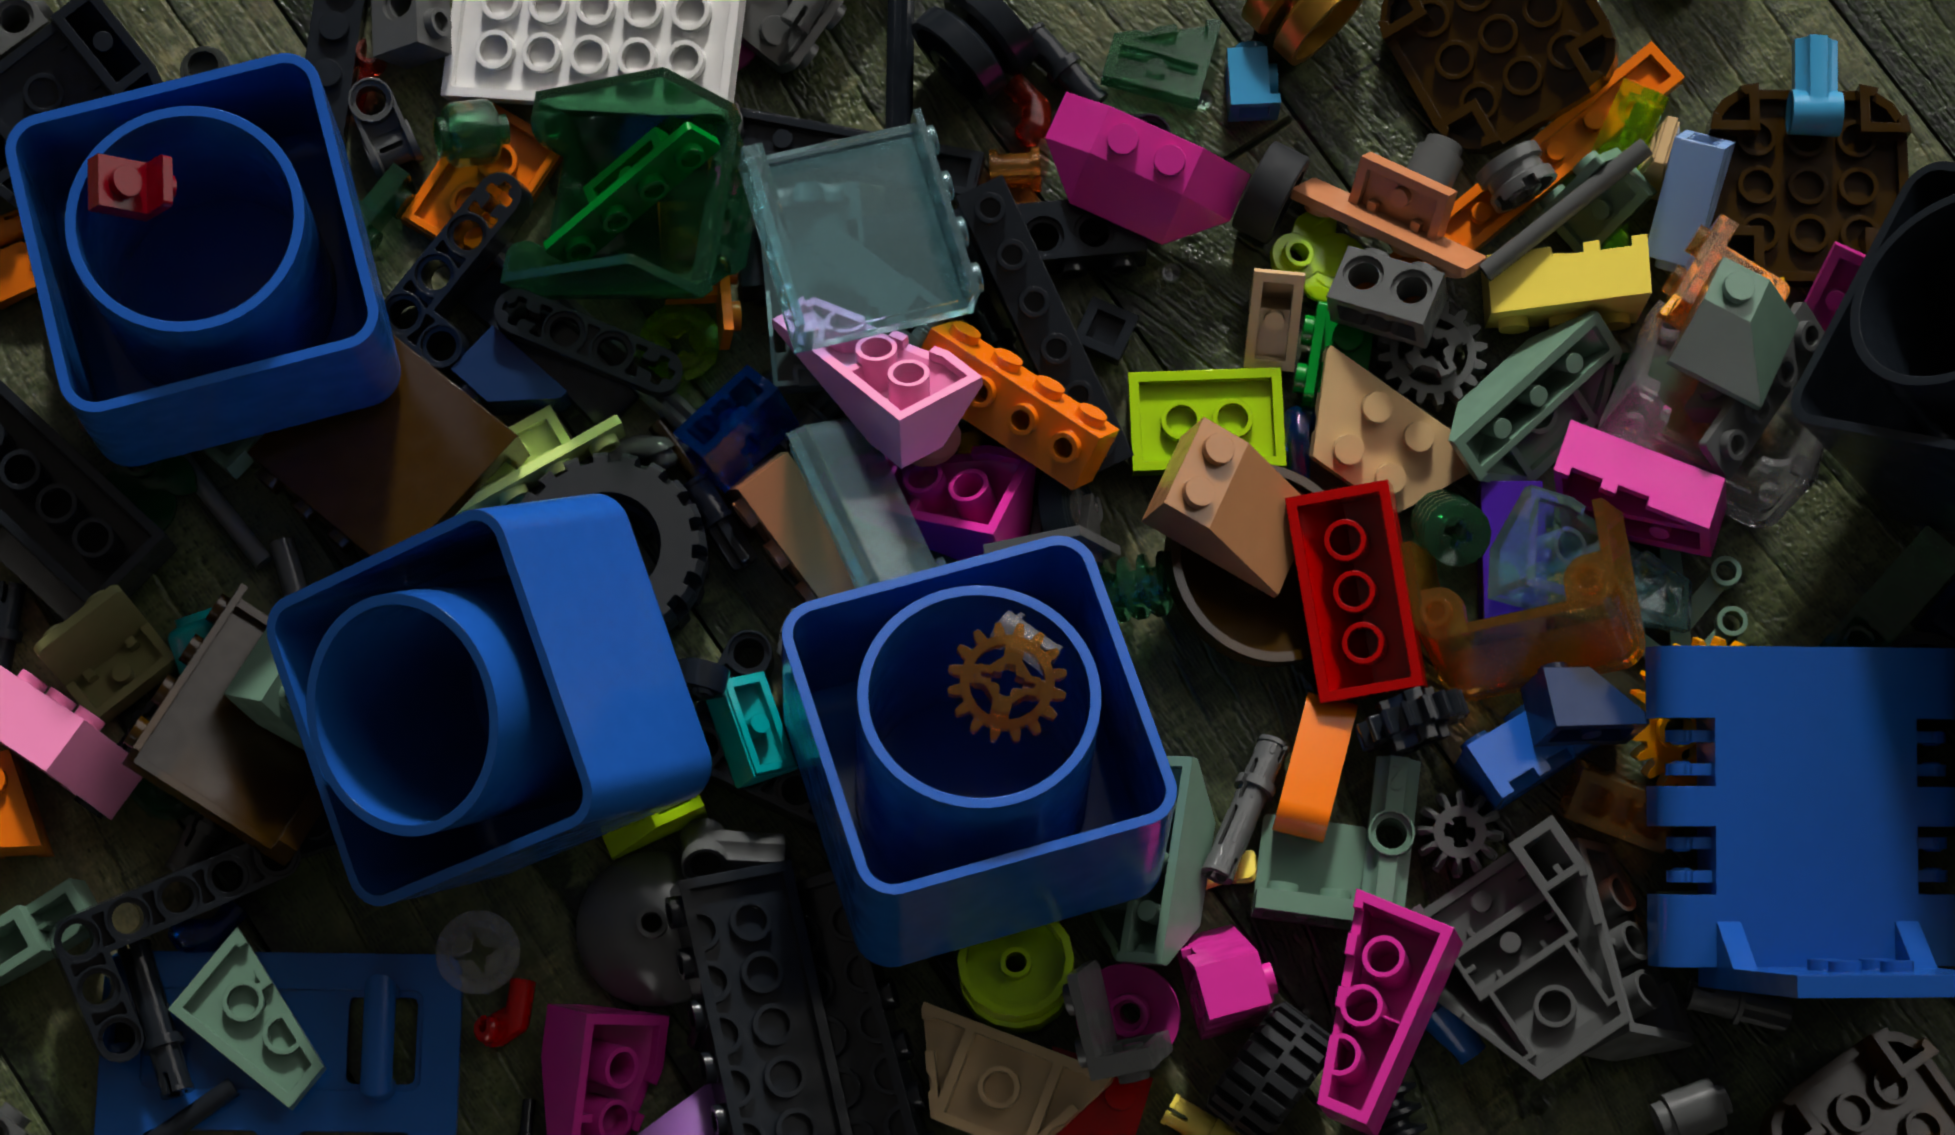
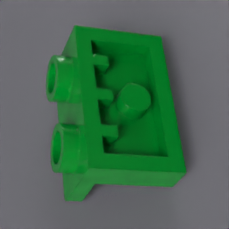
M1318 301L1314 316L1305 314L1300 345L1309 346L1307 364L1297 362L1292 393L1302 394L1300 411L1315 413L1317 393L1320 392L1324 362H1321L1322 353L1327 346L1332 345L1367 371L1369 368L1374 334L1332 322L1329 311H1327V302Z

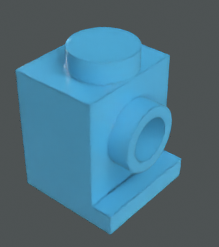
M1245 41L1237 44L1234 48H1227L1224 74L1228 122L1277 120L1281 105V93H1278L1277 63H1268L1267 46L1259 41Z

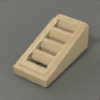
M1667 116L1647 138L1645 143L1650 148L1652 155L1636 167L1657 190V193L1651 198L1654 200L1659 199L1674 138L1680 132V122H1678L1676 117Z

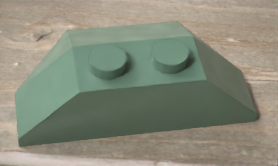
M1591 310L1528 338L1457 403L1448 441L1474 480L1482 482L1536 481L1557 461L1570 420L1592 428L1602 420L1612 387L1615 364L1619 365L1623 350L1598 311Z
M1167 756L1176 781L1177 796L1162 871L1157 884L1149 893L1138 899L1090 912L1102 936L1112 949L1111 953L1114 959L1119 963L1167 966L1201 924L1207 884L1206 874L1201 872V868L1212 848L1216 822L1199 761L1193 756Z

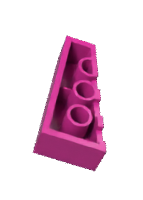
M1356 888L1353 904L1355 911L1351 933L1348 932L1344 953L1346 960L1341 986H1338L1332 1035L1329 1036L1317 1104L1328 1118L1365 1134L1378 1135L1460 953L1463 942L1454 927Z

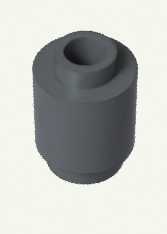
M1431 133L1426 136L1424 142L1417 144L1407 168L1453 188L1464 164L1461 159L1464 150L1453 139Z
M1708 1077L1659 1095V1101L1649 1105V1112L1658 1135H1707L1728 1126L1726 1115L1733 1113V1107L1724 1086L1721 1083L1714 1085Z

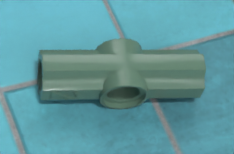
M1376 756L1360 890L1405 907L1411 850L1415 838L1414 822L1421 762L1402 756ZM1390 825L1396 827L1401 832L1404 843L1393 849L1383 847L1376 838V830L1382 826Z

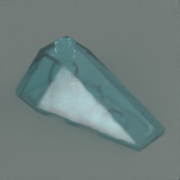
M1534 485L1524 488L1490 548L1488 599L1539 612L1680 633L1691 631V580L1650 551L1640 552L1620 538L1621 531L1612 524L1606 523L1602 525L1584 512L1586 506L1575 498Z

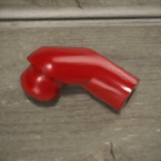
M511 978L506 1006L488 1017L482 1015L476 1020L473 1030L476 1039L487 1047L495 1048L506 1045L526 1032L530 1025L536 982L527 979Z

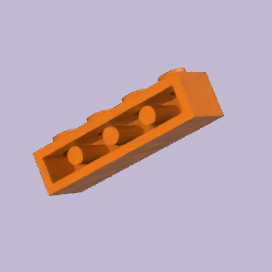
M952 321L930 329L921 347L922 349L930 351L934 346L950 351L982 376L983 385L962 416L964 420L1070 490H1075L1093 481L1120 430L1106 421L1107 415L1102 410L1088 403H1078L1064 393L1065 388L1059 382L1044 375H1035L1022 366L1023 361L1019 356L1009 350L994 348L980 339L981 333L975 327L965 322Z

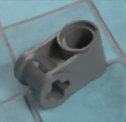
M374 77L362 78L354 83L349 91L348 104L361 134V143L377 179L384 178L385 171L411 160L417 163L424 161L407 119L404 120L392 90L387 83ZM367 92H379L385 97V107L378 114L367 115L358 109L359 99Z

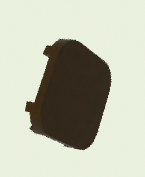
M1384 0L1381 5V15L1378 24L1383 39L1429 116L1432 125L1441 135L1459 143L1467 154H1490L1517 142L1597 94L1609 83L1618 65L1619 44L1614 29L1597 0Z
M1759 82L1739 86L1737 91L1721 100L1715 111H1713L1705 130L1707 135L1736 142L1707 236L1710 257L1717 264L1724 256L1760 275L1769 276L1774 286L1780 277H1784L1785 287H1812L1835 241L1866 255L1900 190L1909 179L1907 139L1911 134V128L1907 114L1902 116L1891 101L1878 94L1879 88L1859 84L1856 91H1838L1843 93L1845 105L1844 122L1839 137L1788 135L1785 127V113L1790 90H1759Z
M1887 1027L1868 1035L1777 1098L1764 1113L1759 1135H1955V1090L1931 1059L1940 1051L1926 1037L1917 1040L1902 1032L1889 1031Z

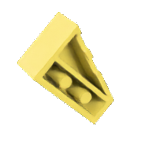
M1648 234L1631 236L1632 246L1602 250L1599 240L1583 242L1584 252L1552 253L1551 246L1531 249L1492 281H1489L1481 271L1485 328H1498L1499 332L1503 334L1523 333L1528 331L1529 327L1549 326L1550 329L1591 310L1599 312L1610 331L1623 330L1630 327L1631 323L1637 322L1652 294Z

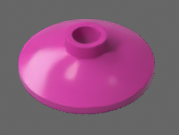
M1117 963L1101 969L1117 1039L1122 1040L1169 1030L1173 1045L1179 1032L1181 1013L1177 996L1167 980L1155 970L1140 964ZM1133 1003L1140 1009L1139 1020L1131 1021L1125 1017L1123 1013L1125 1004Z

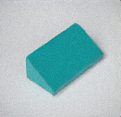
M764 671L729 678L724 697L706 700L736 788L748 787L795 771L798 768Z

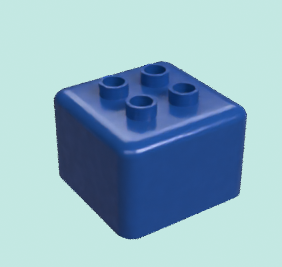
M291 53L274 54L34 114L21 120L11 130L5 145V155L59 387L100 452L109 461L124 467L141 466L382 403L394 393L400 381L401 365L347 152L320 76L308 60ZM97 153L146 163L160 154L171 156L173 175L177 181V191L172 207L146 222L88 211L87 160Z
M597 493L464 511L283 597L273 606L268 616V643L348 880L358 897L370 905L385 906L510 874L690 800L699 795L710 780L712 773L710 750L629 518L624 508L607 495Z
M1067 536L1045 537L800 604L789 613L782 628L783 719L855 944L867 960L883 967L903 966L1135 900L1146 895L1155 887L1160 878L1176 802L1177 785L1095 558L1083 543Z

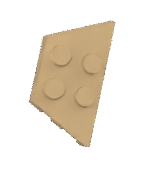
M1332 345L1325 348L1322 353L1321 362H1324L1320 392L1317 393L1316 424L1315 430L1311 435L1310 459L1349 486L1388 479L1393 485L1398 513L1469 474V471L1448 441L1451 429Z
M923 1002L921 1015L925 1028L926 1072L929 1075L930 1118L934 1121L970 1135H1057L1113 1083L1114 1077L1091 1081L1088 1068H1081L1077 1059Z

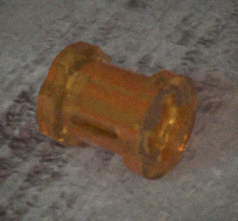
M1039 147L1031 148L1028 153L999 154L996 149L988 150L989 180L1003 175L1008 188L1031 187L1033 192H1041Z

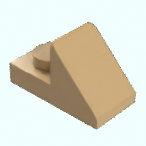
M1254 268L1249 294V315L1243 367H1281V371L1294 372L1305 273Z

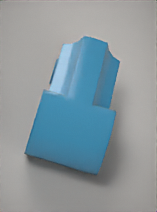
M1817 34L1796 38L1792 44V89L1789 91L1786 103V133L1788 135L1839 137L1844 122L1845 105L1843 93L1838 92V41L1830 39L1828 35Z

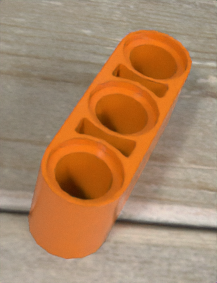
M1308 692L1272 830L1320 843L1324 842L1358 709L1357 704L1345 701L1321 704L1318 694Z

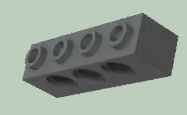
M371 0L373 57L408 70L452 54L450 0Z

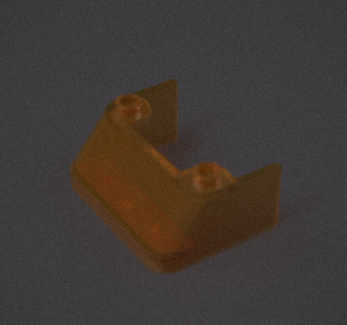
M1602 497L1592 500L1600 551L1581 555L1568 565L1564 574V588L1567 601L1468 622L1466 607L1461 597L1450 589L1440 587L1435 555L1412 541L1401 543L1413 620L1445 691L1453 688L1461 689L1465 700L1471 702L1521 691L1520 688L1537 674L1538 668L1548 663L1566 662L1569 667H1591L1598 674H1604L1630 668L1641 659L1646 641L1623 512Z

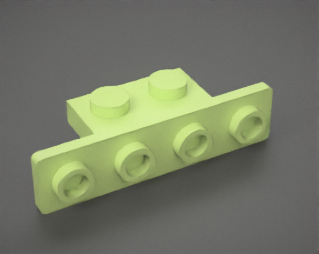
M548 405L508 427L519 436L530 456L517 470L505 461L456 515L471 509L521 503L526 493L538 486V480L547 472L551 471L555 477L565 472L564 462L576 457L581 462L589 456H593V453H610L620 445L619 440L626 435L618 415H614L570 440L551 405Z

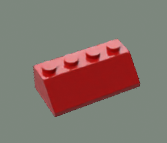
M1386 479L1285 498L1320 703L1400 694L1405 690L1419 686L1427 688L1426 672L1393 485Z

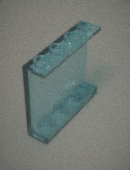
M921 108L913 110L910 124L769 155L765 154L762 143L742 147L738 170L794 354L974 312L979 293L984 291L982 273L977 262L970 263L965 248L969 245L967 226L962 216L955 217L951 201L954 200L952 179L947 170H940L936 157L940 152L938 136L933 125L926 126Z

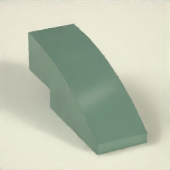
M68 878L28 905H16L0 916V987L55 958L51 950L49 938L56 922L68 915L97 904L85 880ZM81 924L69 926L62 934L63 948L68 951L90 937L89 932Z

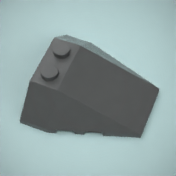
M1553 815L1509 843V852L1424 909L1421 904L1411 909L1414 912L1454 927L1463 942V946L1438 1003L1541 1082L1631 1022L1584 860Z

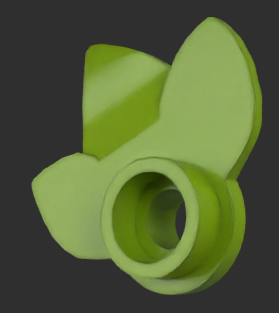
M1305 212L1295 220L1291 233L1280 236L1274 242L1270 250V264L1272 270L1305 273L1304 293L1307 297L1316 302H1327L1326 296L1348 245L1363 250L1364 248L1356 239L1349 235L1336 233L1337 220L1331 217H1318ZM1290 250L1296 252L1303 261L1295 260L1291 256Z

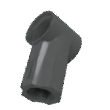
M699 818L692 820L682 828L680 833L682 874L685 879L784 861L785 834L725 830L720 823L713 819Z

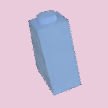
M1685 130L1675 136L1648 238L1649 257L1656 259L1655 267L1681 273V270L1685 269V267L1695 268L1700 263L1733 154L1735 141L1691 130Z

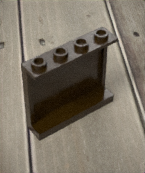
M394 335L401 365V377L396 390L388 399L367 408L266 433L247 452L259 467L254 474L255 477L275 495L282 489L294 498L289 505L311 525L319 519L329 528L325 533L327 538L341 551L348 555L354 548L364 558L370 557L454 517L505 461L517 470L530 456L517 434Z
M241 583L232 598L222 593L205 618V620L213 624L205 639L195 633L178 660L187 666L178 680L168 674L151 699L153 703L159 706L152 719L149 721L140 716L123 741L132 749L122 764L285 867L302 845L324 810V806L305 751L256 724L224 695V692L267 628L268 615L241 599L248 589V586Z

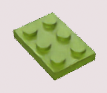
M1281 367L1128 372L1130 443L1134 454L1131 457L1132 476L1163 475L1180 437L1203 417L1248 442L1269 464L1286 468Z

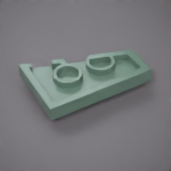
M236 927L168 1008L176 1017L292 1111L327 1070L246 937L238 927Z

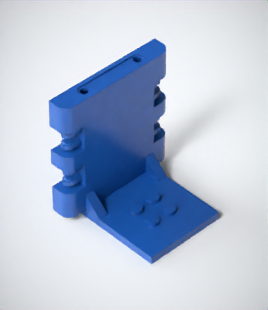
M1691 645L1645 647L1646 719H1696V730H1665V742H1670L1672 745L1696 743L1697 763H1690L1689 761L1665 763V775L1697 776V786H1646L1647 826H1697V837H1666V849H1671L1673 852H1689L1691 849H1697V870L1685 867H1674L1671 870H1666V882L1698 883V894H1647L1648 966L1698 967V987L1790 998L1955 997V970L1937 967L1955 966V894L1918 892V882H1948L1947 870H1943L1940 867H1924L1922 870H1918V849H1922L1924 852H1941L1943 849H1947V837H1918V827H1955V787H1917V777H1946V765H1942L1940 762L1917 764V744L1922 746L1946 744V732L1917 731V720H1955V648Z

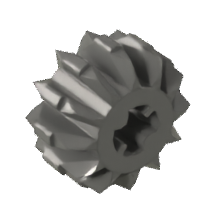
M1457 789L1455 806L1451 807L1445 794L1440 792L1435 796V800L1442 812L1441 814H1438L1430 807H1422L1419 812L1420 815L1434 825L1433 827L1423 825L1415 827V836L1432 838V842L1422 845L1417 852L1420 857L1428 856L1435 850L1440 854L1431 867L1434 872L1438 873L1443 868L1446 860L1453 861L1451 869L1452 878L1459 879L1463 872L1462 861H1467L1474 875L1482 870V865L1476 856L1477 853L1489 861L1496 860L1498 853L1493 848L1484 844V842L1502 841L1504 839V832L1486 830V825L1497 821L1500 818V814L1497 810H1494L1483 817L1480 816L1478 811L1486 801L1483 795H1478L1471 808L1465 806V789ZM1453 821H1463L1464 830L1473 832L1472 841L1466 839L1463 843L1465 847H1455L1453 838L1444 834L1445 826L1451 829L1454 825Z

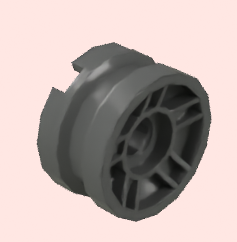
M1535 140L1522 142L1504 151L1487 163L1476 174L1475 180L1484 191L1488 190L1492 195L1490 203L1498 214L1509 212L1529 202L1556 180L1557 173L1551 164L1542 161L1540 157L1543 151Z

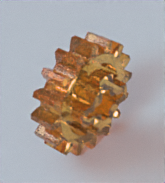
M1001 622L995 623L993 637L988 639L977 629L973 632L975 648L971 649L962 644L957 648L956 652L964 660V664L949 665L948 674L960 679L959 684L947 688L948 697H961L963 701L955 709V716L959 718L970 714L974 718L969 729L972 734L978 732L983 726L990 728L989 737L992 743H996L1001 731H1009L1013 744L1019 743L1021 729L1027 727L1029 732L1035 737L1040 735L1041 728L1038 719L1043 717L1054 722L1058 714L1049 704L1051 701L1061 702L1066 698V692L1056 688L1055 682L1065 679L1067 671L1061 668L1053 669L1051 665L1058 658L1059 650L1055 648L1044 652L1040 648L1045 636L1042 632L1036 634L1031 640L1024 638L1025 630L1022 623L1017 624L1013 635L1005 634ZM1005 647L1004 656L992 664H975L985 653L996 648ZM1024 652L1029 654L1038 663L1044 680H1041L1040 677L1031 676L1022 661ZM1004 670L1015 672L1014 681L1022 684V689L1013 688L1010 696L999 694V684L991 682L992 677L1001 678ZM970 686H973L974 689L983 690L992 704L990 714L984 712L977 705L971 694ZM1023 701L1039 702L1028 714L1019 718L1009 719L1011 709Z

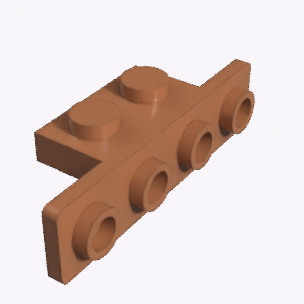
M1371 151L1361 156L1351 193L1318 178H1311L1292 189L1290 198L1305 205V210L1310 214L1324 218L1331 217L1348 225V230L1353 234L1366 238L1374 237L1391 245V250L1396 254L1426 261L1434 265L1440 272H1444L1446 277L1465 278L1479 270V265L1486 259L1485 255L1444 237L1458 191Z

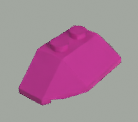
M1069 92L1065 93L1045 137L1071 205L1160 245H1165L1230 222L1251 177V174L1201 146L1112 106Z

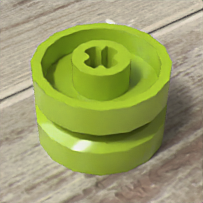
M1059 921L959 949L957 967L963 1001L974 1017L983 1024L1015 1035L1041 1030L1057 1019L1065 1008L1063 985L1068 984L1067 976L1074 970V954L1070 937ZM1015 965L1025 967L1020 972H1012Z

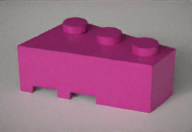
M1570 420L1553 469L1560 527L1706 557L1712 556L1727 509L1725 478Z
M1233 924L1193 934L1176 956L1200 1041L1260 1025L1273 1003L1272 1001H1274V994H1278V986L1271 963L1261 964L1258 950Z

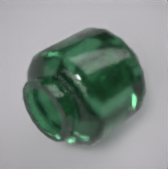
M487 99L458 101L446 104L441 111L440 117L433 119V139L436 152L440 158L446 157L447 161L455 168L495 163L500 158L502 145L510 143V126L506 114L498 115L493 103Z

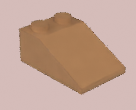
M1203 417L1180 437L1142 518V522L1275 598L1278 596L1295 559L1285 498L1301 494L1248 442Z

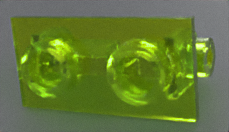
M1624 78L1592 151L1596 150L1598 154L1618 147L1623 152L1638 139H1642L1648 146L1670 98L1656 90Z

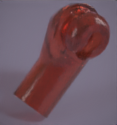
M1021 73L1008 82L1004 92L1022 109V123L1015 128L1016 138L1027 147H1035L1041 138L1045 139L1051 126L1052 107L1049 100Z

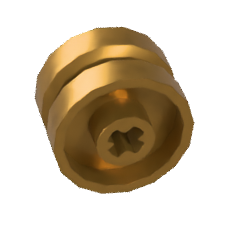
M1247 0L1242 9L1241 17L1261 35L1276 31L1273 48L1291 65L1296 66L1306 61L1326 45L1350 20L1363 0Z

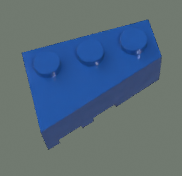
M1523 704L1502 719L1504 724L1488 733L1486 730H1483L1465 741L1460 746L1462 753L1454 767L1475 798L1478 795H1483L1486 798L1482 808L1487 814L1490 811L1503 809L1601 745L1583 744L1533 747Z

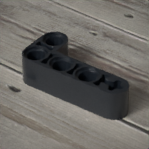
M496 172L490 174L479 183L384 300L393 335L431 366L445 374L453 375L450 368L474 345L470 337L447 318L448 315L524 224L533 210L534 201L529 189L507 173ZM503 191L513 199L508 207L504 206L498 199ZM487 212L497 220V223L495 225L491 224L481 217L482 214ZM481 227L483 232L481 243L475 249L465 250L463 243L466 233L472 228ZM448 266L450 269V280L443 288L434 290L431 283L434 272L441 267ZM409 306H416L418 319L415 324L408 329H402L399 322L401 313ZM454 337L456 350L453 356L448 360L440 361L437 355V348L440 342L445 338Z

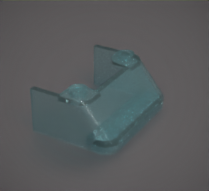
M848 417L803 425L785 433L787 452L801 472L855 589L946 564L942 556L937 559L933 558L885 455L866 440Z

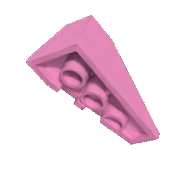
M814 298L772 319V325L776 332L866 440L901 469L944 446L983 385L982 376L950 351L937 346L927 351L909 344L908 335L893 330L889 335L866 327L863 317Z

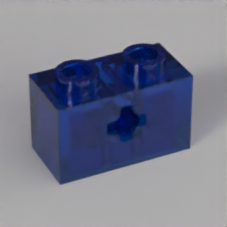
M746 365L673 432V435L694 469L700 474L706 473L712 483L726 493L787 437L799 423L779 388L749 365Z

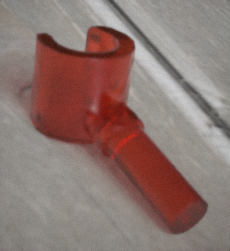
M366 39L360 40L355 50L360 70L358 79L382 74L386 70L388 62L377 58H366L367 42ZM368 92L359 99L358 109L361 112L363 111Z

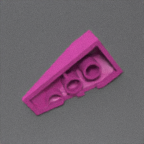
M548 1004L541 1052L547 1135H630L632 1130L639 1132L645 1117L639 1111L650 1084L657 1086L663 1070L670 1016L595 1005Z

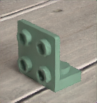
M1266 814L1262 821L1251 917L1351 931L1355 911L1353 904L1356 888H1361L1367 829L1362 826L1329 822L1324 842L1320 843L1272 830L1276 815Z

